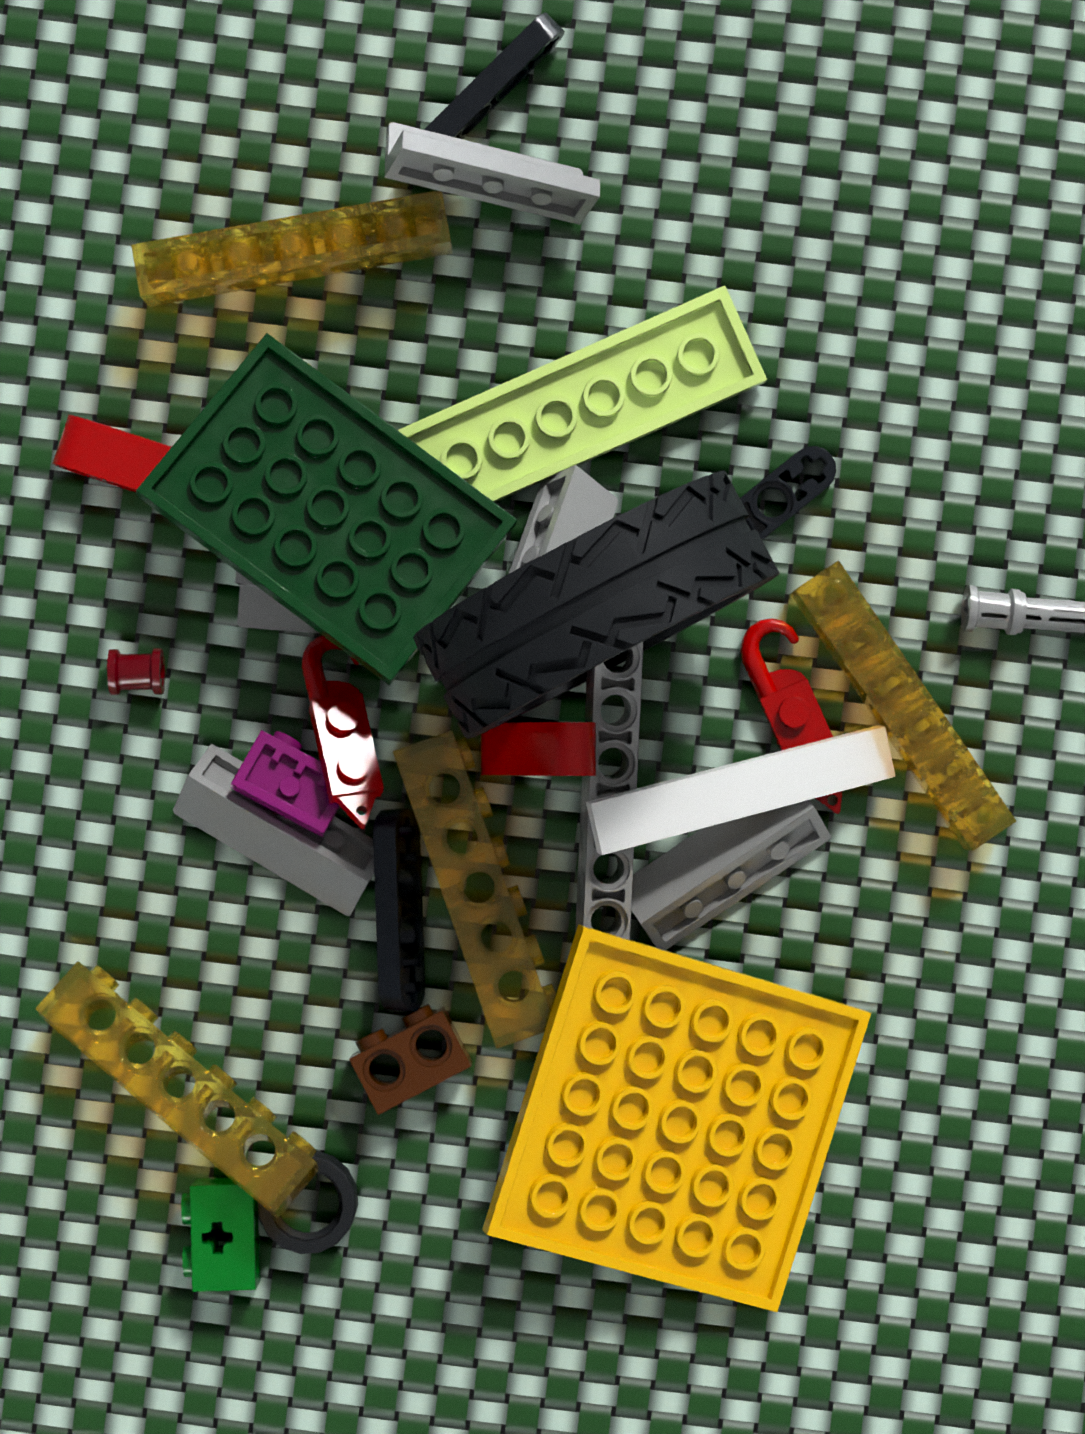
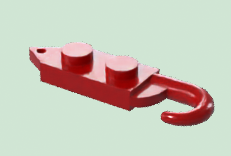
M774 618L760 620L750 626L741 642L740 653L742 663L780 750L833 737L808 679L801 672L793 669H780L769 673L759 649L760 641L766 634L772 632L784 635L792 644L798 643L799 637L793 627L783 620ZM843 791L814 799L835 814H839ZM834 795L837 799L834 805L828 803V797Z
M319 636L307 645L302 655V670L310 702V717L329 803H337L360 829H364L375 798L381 796L384 786L363 694L349 683L326 681L321 660L322 656L328 650L341 649L324 636ZM350 657L351 660H352V662H353L355 665H359V664H360V663H358L356 660H354L352 657ZM357 811H363L365 815H359Z

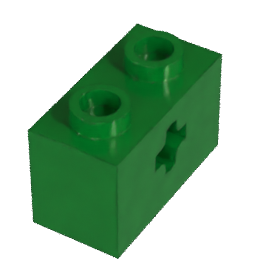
M258 1177L195 1179L190 1185V1193L182 1194V1224H191V1245H184L182 1266L184 1277H192V1292L256 1290L259 1285L261 1273L257 1204L259 1194ZM217 1222H222L224 1232H232V1236L228 1238L224 1246H218L217 1236H209L208 1234Z

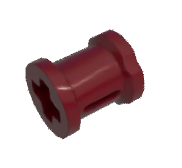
M154 648L151 654H121L118 649H109L107 681L110 695H120L122 690H152L155 695L164 694L166 676L165 657L162 648Z

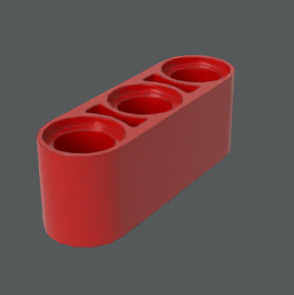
M68 415L52 464L136 493V489L171 449V446L85 418Z
M596 722L504 723L481 734V775L596 776Z

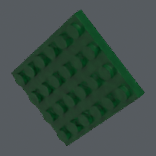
M268 333L265 334L136 489L137 497L389 686L417 652L418 647L413 639L416 632L454 605L517 523L515 517Z

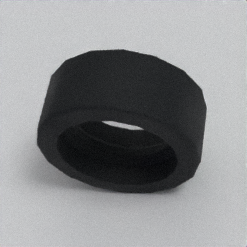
M316 1150L295 1152L279 1160L264 1178L257 1197L259 1220L267 1236L281 1248L299 1254L320 1253L338 1244L351 1228L358 1208L357 1185L349 1169L334 1156ZM313 1171L323 1174L333 1183L338 1193L339 1207L336 1217L327 1227L317 1232L304 1233L291 1228L284 1222L278 1211L277 1197L281 1186L289 1177L298 1172Z

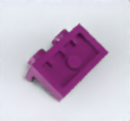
M261 730L232 780L231 789L323 837L340 806L337 803H329L320 759L317 760L300 751L302 745L285 733L275 731L272 736Z

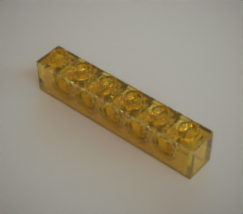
M442 191L415 194L131 244L140 297L148 307L453 253Z
M838 560L790 593L877 723L885 726L888 739L963 849L974 851L1015 823L1016 819L840 561Z
M449 731L393 751L496 1049L543 1033L550 1016L556 992L552 983L542 986L536 966L545 964L535 934L525 937L519 917L528 913L518 885L508 888L501 869L511 864L501 836L491 839L484 819L492 817L493 813L484 787L473 789L467 770L476 767L467 739L456 740L454 732ZM443 773L452 774L460 783V794L450 804L437 802L431 794L432 781ZM456 823H468L477 832V844L473 850L467 853L457 852L449 845L448 832ZM484 872L493 879L495 891L490 899L478 902L472 900L467 895L465 881L470 874ZM499 921L510 928L512 941L508 947L503 950H492L484 944L482 930L487 924ZM518 971L527 977L530 987L525 996L519 999H509L501 993L499 980L505 973Z
M77 961L35 1008L41 1018L278 1219L319 1171L317 1162L312 1159L317 1152L316 1149L296 1132L292 1131L286 1137L275 1128L272 1123L277 1117L256 1098L253 1097L248 1104L232 1091L237 1083L217 1065L213 1064L207 1070L193 1058L197 1053V1049L178 1032L173 1031L168 1037L153 1025L158 1017L137 998L127 1003L114 991L119 984L101 967L95 965L89 971ZM110 1008L116 1012L115 1021L109 1028L94 1030L89 1027L90 1018L96 1010ZM139 1041H149L155 1045L153 1057L143 1064L130 1062L128 1060L130 1048ZM178 1074L191 1075L195 1078V1086L190 1094L185 1097L176 1098L167 1093L168 1083L174 1076ZM218 1107H227L235 1112L233 1124L227 1130L220 1132L209 1129L206 1121L210 1112ZM264 1140L272 1143L275 1146V1154L267 1164L256 1166L246 1160L247 1150L254 1142Z

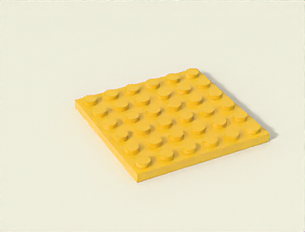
M578 924L482 1230L486 1235L778 1312L871 1013L860 1008Z

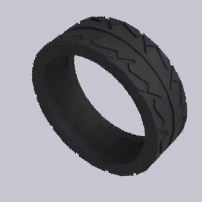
M725 471L712 473L709 476L707 475L684 484L577 536L575 539L560 545L495 581L488 587L483 588L416 632L413 637L421 655H424L426 664L435 682L442 681L447 691L443 697L458 720L457 723L466 739L485 733L585 683L587 671L601 663H604L608 670L626 661V650L643 642L644 652L744 597L780 574L756 529L750 530L746 522L749 514Z

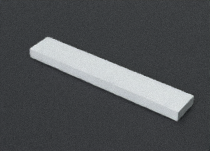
M877 725L587 801L586 805L597 853L605 855L896 776L885 726Z

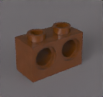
M427 1004L402 1017L401 1019L405 1027L387 1036L384 1029L381 1028L355 1042L359 1051L352 1054L349 1060L378 1115L472 1066L473 1061L444 1006L433 1012L430 1005ZM436 1030L443 1034L447 1042L445 1052L437 1057L424 1055L419 1050L417 1044L418 1036L422 1032ZM381 1054L393 1056L399 1062L400 1075L391 1081L378 1079L372 1071V1060Z

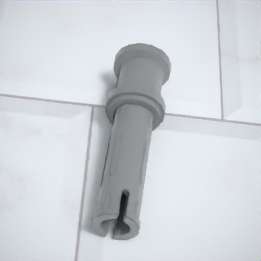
M967 585L962 599L961 626L965 632H972L975 627L1005 629L1007 635L1021 633L1023 628L1085 633V602L1026 597L1024 592L1013 588L1008 593L978 591L976 586Z

